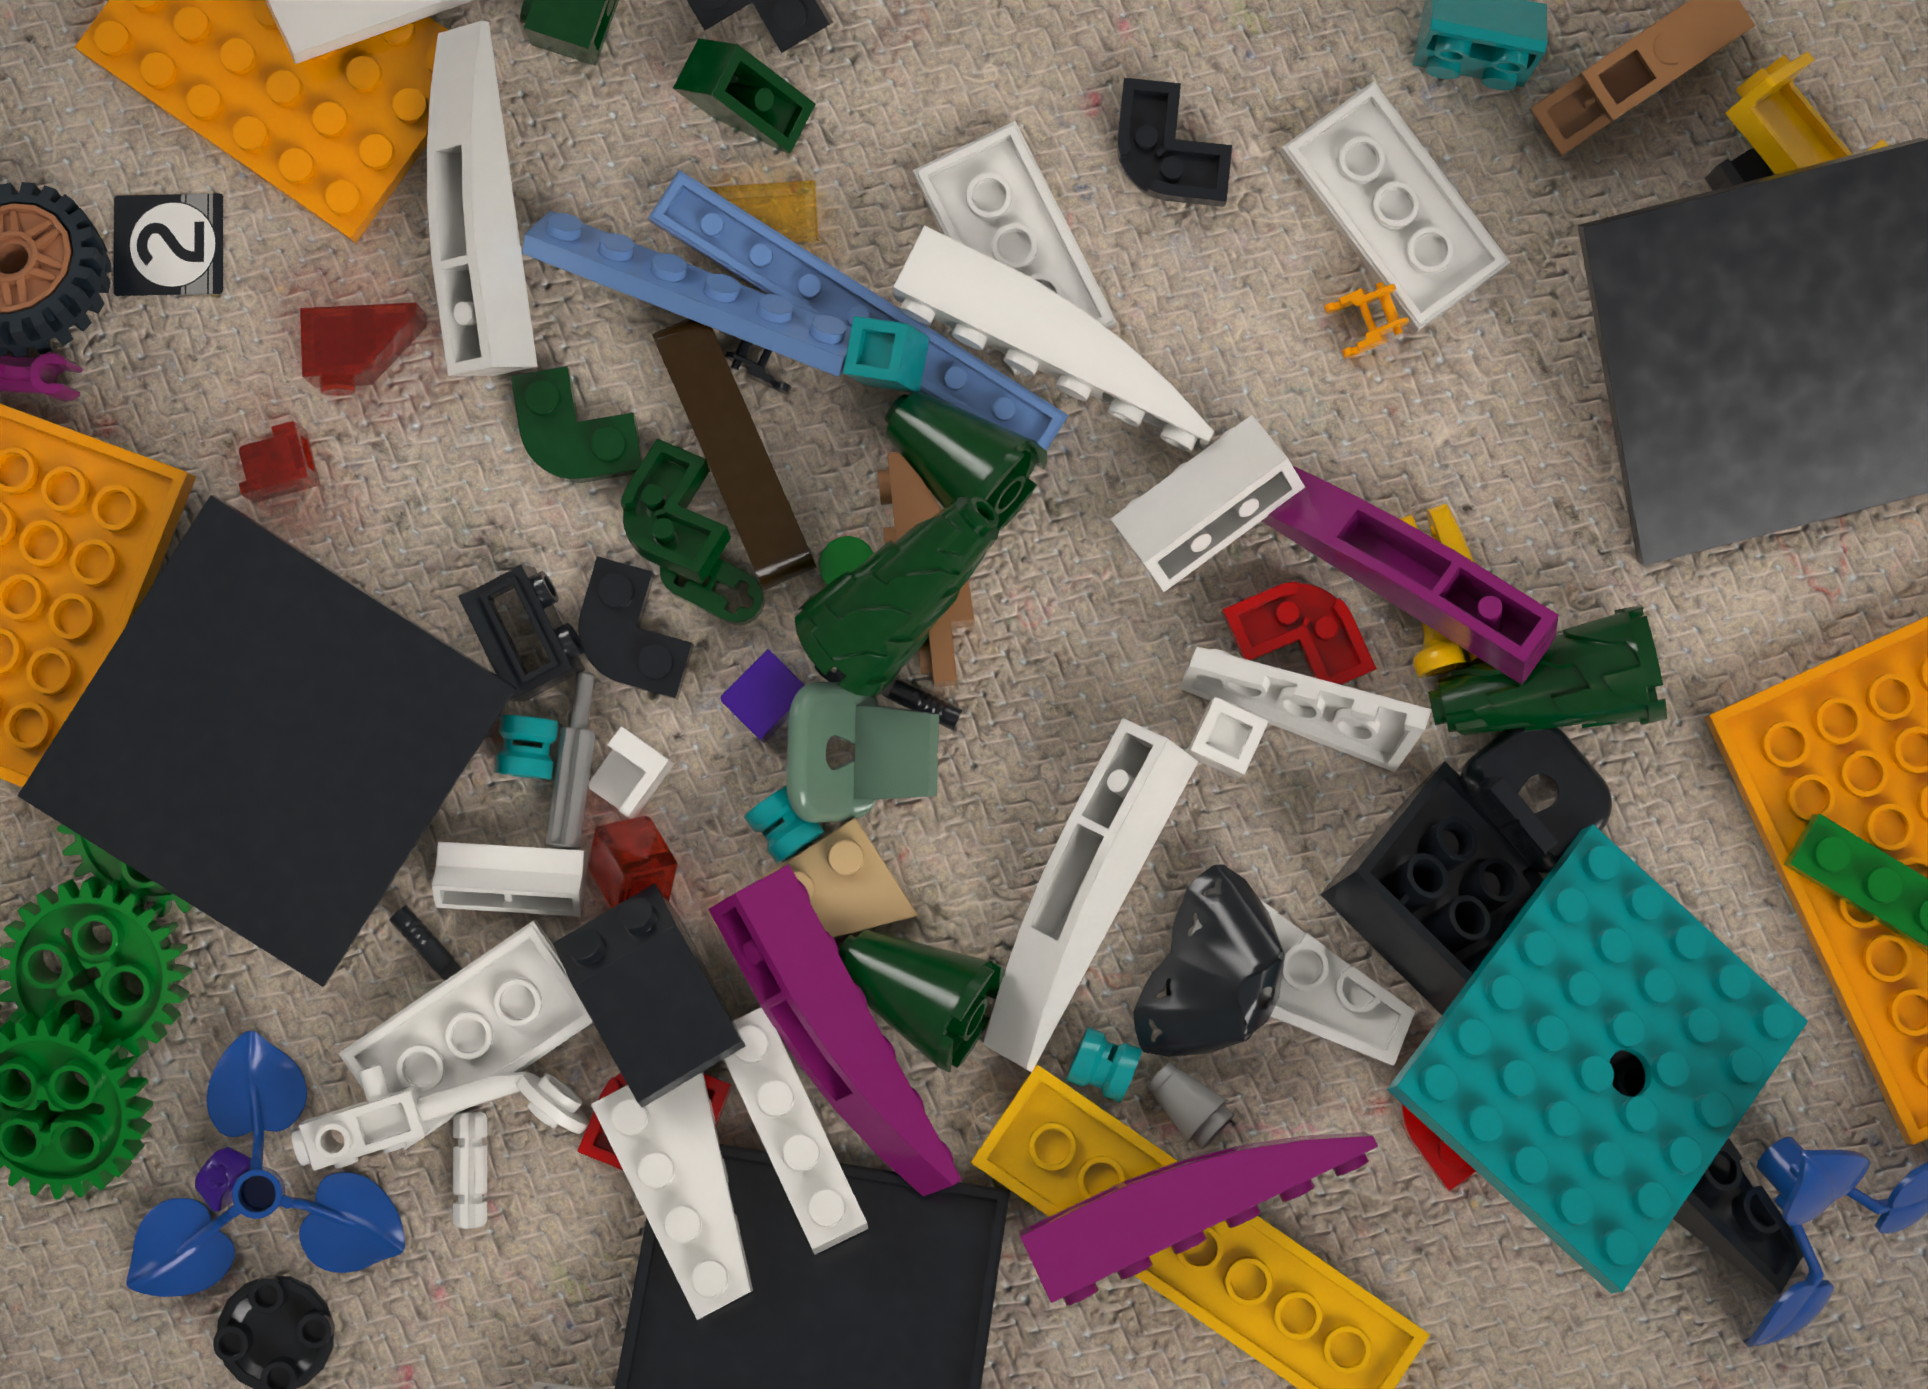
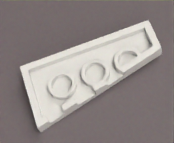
M1198 646L1188 663L1179 689L1209 701L1214 697H1218L1269 721L1268 723L1392 772L1397 771L1425 731L1432 710L1235 657L1223 650L1205 649Z
M704 1073L698 1074L643 1108L636 1101L628 1085L592 1103L591 1106L696 1319H701L752 1292L753 1287L737 1216L734 1213L728 1186V1175L724 1159H722L715 1127L716 1121L711 1099L708 1096Z

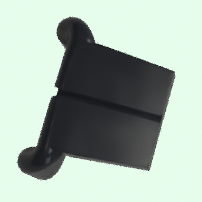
M1525 727L1503 730L1465 763L1461 771V781L1467 793L1495 826L1500 828L1501 833L1524 860L1540 873H1549L1582 829L1594 824L1602 831L1611 814L1612 798L1605 780L1558 727L1525 731ZM1542 774L1550 777L1556 784L1557 797L1551 806L1534 813L1518 793L1529 778Z

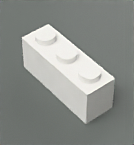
M1251 415L1236 427L1227 430L1217 441L1190 461L1178 466L1172 474L1145 494L1132 500L1126 508L1113 516L1111 521L1163 592H1165L1265 519L1268 514L1304 489L1305 486L1288 457L1254 416Z

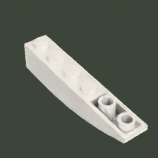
M478 21L438 33L430 89L427 136V207L431 260L448 376H496L538 367L490 26L487 21Z
M924 225L893 287L895 300L902 303L899 308L901 312L926 325H930L932 320L935 319L954 328L951 335L974 349L983 350L986 344L1005 353L1004 362L1020 372L1034 376L1038 369L1058 379L1055 386L1071 397L1087 401L1089 395L1109 404L1108 413L1129 425L1138 427L1141 421H1144L1162 430L1160 438L1180 450L1191 452L1194 446L1201 450L1207 448L1214 430L1174 386L1125 341L1080 307L1030 276Z
M1122 718L1068 818L1041 875L1011 952L983 1043L984 1046L1031 1072L1199 762L1168 738Z

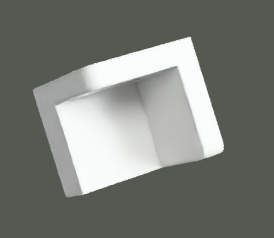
M1214 697L1202 717L1187 753L1197 761L1239 779L1245 775L1269 721L1218 697Z
M621 726L608 744L612 751L589 781L588 786L596 794L619 809V812L635 820L675 763Z

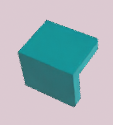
M854 316L843 374L870 387L909 393L920 391L929 346V336L910 324Z

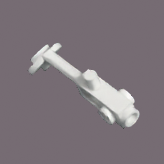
M376 1064L358 1071L367 1101L305 1120L299 1125L300 1130L292 1132V1144L295 1155L302 1166L311 1164L313 1171L334 1165L335 1169L356 1163L359 1156L382 1149L383 1153L393 1152L407 1146V1141L425 1136L430 1131L428 1120L520 1091L530 1101L528 1109L538 1119L552 1128H556L559 1124L571 1132L581 1134L588 1126L589 1120L579 1109L582 1105V1100L563 1082L549 1074H545L543 1078L526 1071L492 1075L420 1098L416 1085L390 1093L381 1064ZM332 1129L342 1133L344 1143L337 1142L333 1138Z

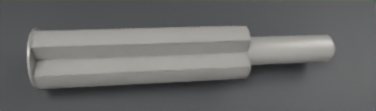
M580 671L577 674L570 728L561 727L545 843L558 849H580L595 739V732L587 730L594 675L590 672Z

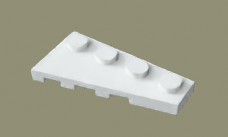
M1219 878L1215 883V887L1208 889L1205 896L1222 894V879ZM1261 900L1270 914L1285 956L1280 995L1270 1017L1394 1066L1415 1010L1354 966L1346 963L1328 950L1325 945L1308 933L1303 932ZM1196 917L1189 937L1192 936V934L1196 930L1202 928V924L1199 922L1198 917ZM1266 987L1260 992L1257 1000L1259 1009L1265 1007L1272 991L1271 987Z

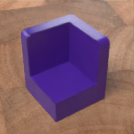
M767 649L721 695V702L761 742L765 743L788 720L791 703L797 692L805 685Z

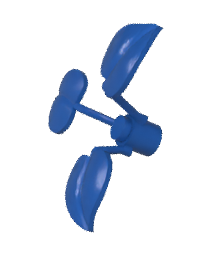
M256 1031L243 1033L224 1051L212 1073L207 1090L208 1114L212 1123L221 1134L228 1137H239L251 1131L253 1132L251 1169L241 1175L234 1184L232 1190L234 1205L213 1221L208 1208L203 1203L191 1198H171L153 1207L141 1221L134 1239L132 1259L126 1279L127 1287L133 1291L151 1296L176 1297L194 1294L215 1285L226 1275L235 1259V1246L232 1240L219 1229L240 1214L248 1218L260 1219L272 1214L279 1206L286 1209L294 1208L310 1212L300 1226V1243L308 1259L317 1267L334 1273L359 1271L382 1260L400 1255L405 1249L404 1229L395 1205L384 1190L366 1176L353 1172L329 1174L320 1182L315 1202L308 1199L286 1195L285 1184L281 1176L273 1169L263 1166L264 1130L272 1132L282 1131L295 1123L305 1108L307 1085L301 1069L294 1060Z
M1785 1137L1775 1142L1761 1155L1757 1162V1169L1779 1192L1774 1202L1783 1210L1782 1218L1790 1225L1808 1265L1809 1272L1805 1281L1797 1282L1781 1295L1766 1314L1754 1334L1750 1338L1743 1340L1748 1348L1774 1343L1797 1333L1821 1313L1831 1298L1834 1286L1829 1280H1823L1824 1273L1802 1224L1817 1218L1835 1199L1847 1195L1872 1212L1881 1214L1875 1224L1876 1229L1880 1233L1889 1234L1903 1230L1919 1221L1928 1213V1162L1915 1168L1905 1176L1893 1189L1888 1199L1876 1200L1855 1188L1866 1174L1870 1165V1161L1860 1152L1850 1150H1804L1793 1137Z

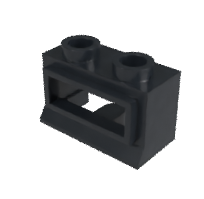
M521 564L478 588L458 596L496 675L517 687L510 701L525 702L577 675L580 671H585L579 658L584 653L582 642L569 623H562L553 605L559 601L557 591L544 571L537 572L535 567ZM514 588L551 661L529 674L494 604L495 598Z

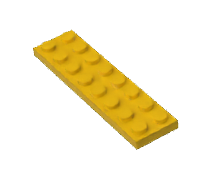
M1036 1064L970 1163L1047 1216H1051L1120 1182L1172 1164L1178 1160ZM1256 1216L1232 1228H1228L1224 1220L1203 1230L1207 1239L1191 1249L1174 1254L1170 1246L1149 1256L1153 1265L1134 1275L1298 1389H1395L1430 1336L1420 1326L1260 1216Z

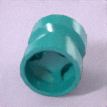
M501 715L499 734L503 737L502 751L495 756L493 773L552 780L554 762L549 757L550 744L557 740L559 722L528 716ZM512 741L541 744V748L512 745Z
M787 785L764 799L744 816L752 830L762 833L767 839V851L777 865L798 853L825 832L819 823L804 821L796 815L789 803Z
M1087 1026L1065 1080L1081 1087L1088 1084L1101 1089L1104 1097L1121 1103L1137 1068L1142 1049L1126 1042L1120 1045L1113 1044L1107 1041L1104 1033Z

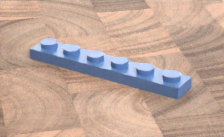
M549 211L525 233L522 254L837 377L843 372L852 327L847 326L837 317L813 313L793 305L791 301L783 296L764 294L739 284L731 276L713 274L687 264L684 259L677 255L661 254L635 244L632 239L625 235L607 233L586 225L579 218L571 214Z

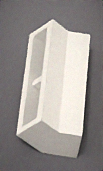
M438 842L436 868L432 882L435 908L581 917L586 891L589 852L582 850Z

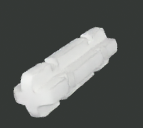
M460 1112L453 1118V1138H458V1146L453 1147V1194L458 1195V1202L453 1203V1224L455 1227L462 1229L480 1228L487 1222V1202L482 1201V1194L487 1193V1145H482V1138L487 1137V1116L482 1112Z

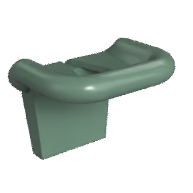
M812 682L806 684L797 692L791 703L788 717L787 795L793 811L799 818L810 823L849 821L854 818L858 819L871 811L877 799L937 796L939 714L878 706L875 696L865 697L853 694L837 685L839 682ZM832 736L855 745V758L834 769L828 766L825 753L827 743Z

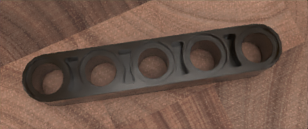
M688 318L653 333L654 341L763 590L817 568L712 327Z

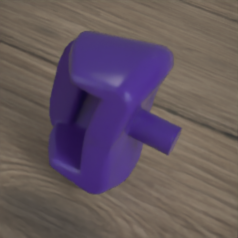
M230 1147L216 1151L206 1161L195 1179V1189L208 1206L216 1212L224 1210L232 1202V1190L235 1182L241 1175L251 1169V1157Z

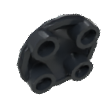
M267 1275L245 1283L227 1300L218 1319L217 1333L213 1339V1348L215 1354L223 1360L225 1367L240 1383L253 1389H296L307 1385L324 1369L334 1348L335 1324L327 1302L311 1285L291 1276Z

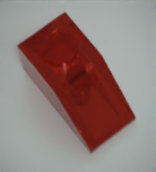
M416 302L300 308L302 377L313 387L320 388L321 394L330 396L351 395L355 393V386L373 385L427 327V314Z

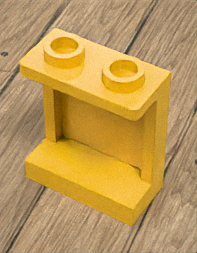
M1808 51L1793 61H1790L1784 54L1766 69L1763 67L1735 90L1742 99L1725 113L1775 174L1853 155L1794 84V78L1815 61ZM1881 139L1866 151L1889 145L1884 139Z

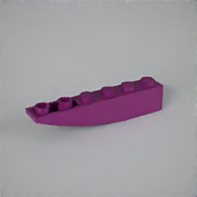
M1293 466L1305 488L1268 514L1262 522L1521 685L1525 682L1556 638L1559 616L1557 613L1408 523L1327 481Z
M788 864L709 908L708 910L764 1013L797 1063L835 1111L886 1164L923 1197L953 1186L962 1179L953 1164L951 1151L939 1139L925 1113L924 1103L920 1095L910 1086L896 1060L895 1050L891 1042L882 1035L867 1007V1000L863 991L853 982L839 956L834 938L825 931L810 904V897L806 887L796 878L790 865Z
M1366 1132L1308 1135L1239 1145L1183 1159L1120 1182L1019 1231L1020 1238L1050 1302L1053 1303L1063 1298L1066 1306H1069L1098 1292L1099 1289L1095 1282L1115 1272L1118 1273L1120 1280H1123L1148 1269L1153 1265L1149 1256L1171 1246L1174 1254H1178L1199 1245L1207 1239L1203 1231L1224 1220L1228 1228H1232L1261 1214L1258 1204L1276 1195L1280 1196L1282 1202H1287L1315 1188L1312 1178L1333 1169L1336 1176H1341L1362 1167L1369 1162L1365 1153L1377 1148L1378 1145L1373 1135Z

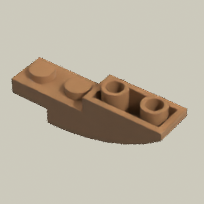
M1689 0L1581 72L1577 77L1532 106L1529 111L1561 157L1756 25L1739 0Z
M899 452L887 453L889 469L878 470L881 505L892 504L894 527L883 528L885 544L890 540L895 543L915 525L932 518L941 511L936 499L919 474ZM968 580L960 589L953 605L930 629L929 639L919 648L921 675L933 674L934 687L957 685L952 628L975 626Z

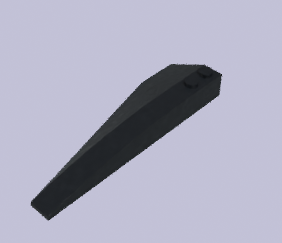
M1444 761L1350 857L1320 895L1443 1015L1543 882V878L1538 871L1534 870L1501 833L1500 828L1495 826L1463 787L1461 776ZM1627 1051L1616 1052L1610 1059V1064L1614 1071L1612 1085L1619 1093L1635 1097L1642 1091L1645 1084L1644 1067L1640 1060L1632 1053ZM1728 1138L1673 1220L1774 1296L1783 1291L1803 1258V1254L1791 1227L1783 1220L1782 1214L1763 1186L1753 1187L1742 1171L1740 1160L1743 1157L1730 1138Z

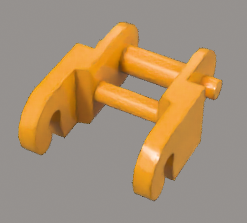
M1383 282L1375 284L1377 290L1369 293L1368 290L1360 288L1340 297L1336 303L1331 302L1324 305L1326 314L1340 311L1351 305L1358 306L1368 328L1366 339L1357 342L1355 347H1348L1341 351L1344 359L1359 355L1388 342L1385 335L1394 331L1395 336L1403 333L1401 327L1407 325L1410 321L1408 317L1399 318L1390 295L1397 289L1395 284L1385 286ZM1379 300L1388 323L1376 328L1367 304Z

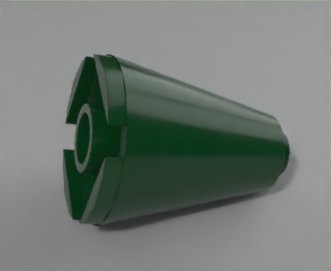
M917 391L910 396L903 394L892 403L885 416V421L888 423L886 429L887 438L919 474L927 488L943 508L958 497L966 496L971 499L973 497H980L986 500L997 512L999 517L997 528L999 531L1017 515L1035 490L1037 484L1029 479L1035 464L1043 470L1047 464V450L1036 441L922 391Z
M870 930L862 931L857 937L853 935L848 936L838 951L853 982L863 991L867 1000V1006L932 1063L946 1072H951V1065L958 1068L975 1047L990 1020V1017L984 1015L988 1003L987 997L989 996L996 1000L1000 984L1005 975L1004 967L993 961Z

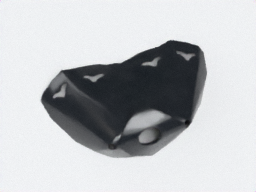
M1224 864L1213 865L1200 874L1187 887L1172 927L1170 954L1152 972L1133 1011L1135 1032L1139 1046L1144 1053L1167 1057L1209 1054L1247 1041L1257 1029L1268 1021L1279 999L1285 956L1270 914L1246 879ZM1219 878L1222 879V894L1203 895L1205 891L1215 887V883ZM1197 913L1202 928L1196 930L1189 937L1188 932L1194 925L1193 916ZM1171 979V996L1157 999V995L1164 991L1166 981ZM1266 987H1271L1272 991L1265 1007L1259 1009L1257 1000L1260 992ZM1149 1019H1152L1157 1028L1163 1032L1156 1037L1154 1042L1151 1040L1153 1029L1149 1024Z

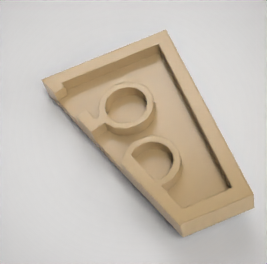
M856 818L850 820L764 876L766 877L789 864L796 878L806 887L810 897V904L825 931L833 938L918 916ZM708 912L709 916L711 917V919H712L713 922L715 923V921H714V919L712 918L710 912Z

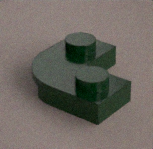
M568 366L511 376L521 440L527 453L539 467L551 475L573 483L591 482L635 474L643 461L636 416L633 412L579 422L571 371Z
M656 439L622 495L621 506L623 508L624 530L632 547L646 560L703 584L731 539L726 525L687 509L709 474L710 468L705 458Z

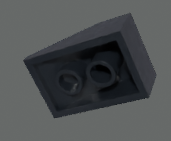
M656 883L553 943L573 988L636 1101L642 1108L746 1046L681 917Z

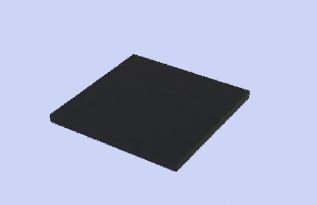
M1917 138L1577 225L1638 563L1646 566L1928 493V139Z
M210 495L17 796L324 987L512 698L517 687L215 495Z
M719 1144L722 1159H724L729 1180L728 1186L734 1213L738 1220L753 1291L698 1320L646 1217L615 1389H981L1010 1190L958 1182L953 1186L923 1197L894 1171L839 1163L867 1221L868 1229L814 1255L767 1151Z

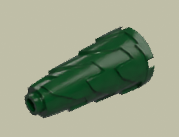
M966 496L958 497L932 518L915 525L895 543L891 540L888 541L853 571L849 572L847 570L818 593L811 596L798 609L802 611L794 618L799 641L816 667L826 675L835 666L846 675L837 685L853 694L867 697L875 696L882 692L927 640L930 629L953 605L962 586L978 567L987 550L997 540L999 517L995 509L980 497H973L972 499Z
M1637 605L1614 611L1615 614L1564 629L1563 634L1556 636L1522 685L1485 661L1451 670L1445 678L1438 680L1439 689L1428 691L1435 726L1447 723L1448 732H1459L1465 736L1525 727V731L1580 724H1582V728L1640 722L1641 725L1666 720V699L1658 700L1655 687L1663 685L1659 661L1647 616H1643V606Z

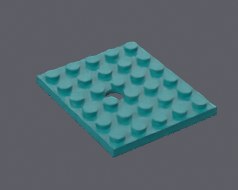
M1592 824L1579 832L1386 1090L1606 1290L1613 1294L1625 1290L1808 1020ZM1618 1051L1632 1053L1640 1060L1644 1067L1645 1084L1642 1091L1635 1097L1619 1093L1612 1085L1614 1071L1610 1064V1059Z

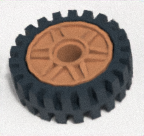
M22 182L18 192L11 183L0 184V356L5 357L9 350L16 358L29 357L30 346H33L40 355L51 352L50 339L54 337L63 346L74 340L68 329L75 325L84 332L92 323L86 312L89 310L99 314L104 305V301L99 293H109L111 281L106 273L112 272L111 261L106 254L108 250L100 234L74 200L66 194L61 196L56 189L46 185L40 191L35 183ZM24 266L23 269H21L19 272L15 273L16 270H18L19 268H21V267Z

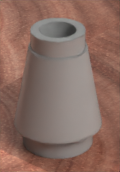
M1172 1062L1167 1063L1147 1085V1088L1154 1094L1155 1099L1186 1142L1189 1143L1193 1140L1202 1149L1234 1117V1114L1225 1106L1228 1102L1227 1099L1183 1070L1178 1069Z

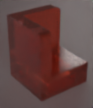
M295 421L271 426L274 437L242 445L239 448L246 481L240 482L238 485L241 495L251 502L257 503L321 485L307 430Z
M642 816L596 826L588 868L610 907L617 906L656 883L667 900H670L678 863L652 819L648 816Z

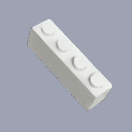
M761 1007L734 1020L746 1046L725 1058L724 1061L813 1253L816 1255L867 1230L868 1225L782 1040Z

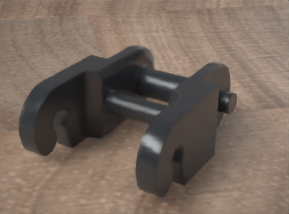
M741 339L735 353L726 352L725 357L733 362L731 368L739 370L740 366L749 369L748 376L750 379L778 392L789 394L792 388L789 384L782 381L778 382L773 376L766 373L765 366L771 356V350L764 348L758 363L746 358L753 344Z

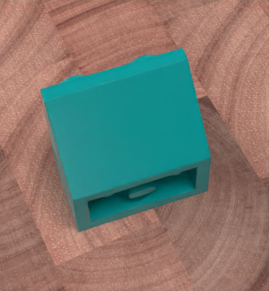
M1425 0L1412 65L1424 67L1427 74L1441 79H1456L1459 75L1482 79L1481 83L1484 86L1496 90H1512L1516 86L1524 87L1546 52L1548 42L1547 4L1528 0Z

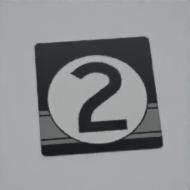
M222 194L119 195L114 198V294L116 296L223 293L224 197Z

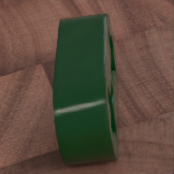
M719 558L707 576L710 578V581L706 587L691 580H688L684 587L677 586L679 579L677 574L660 566L661 580L672 594L727 623L737 626L747 625L756 620L763 611L765 596L757 579ZM720 583L731 590H737L742 583L748 585L747 595L753 600L752 606L749 609L740 606L735 614L728 612L729 601L724 596L715 592L718 584Z

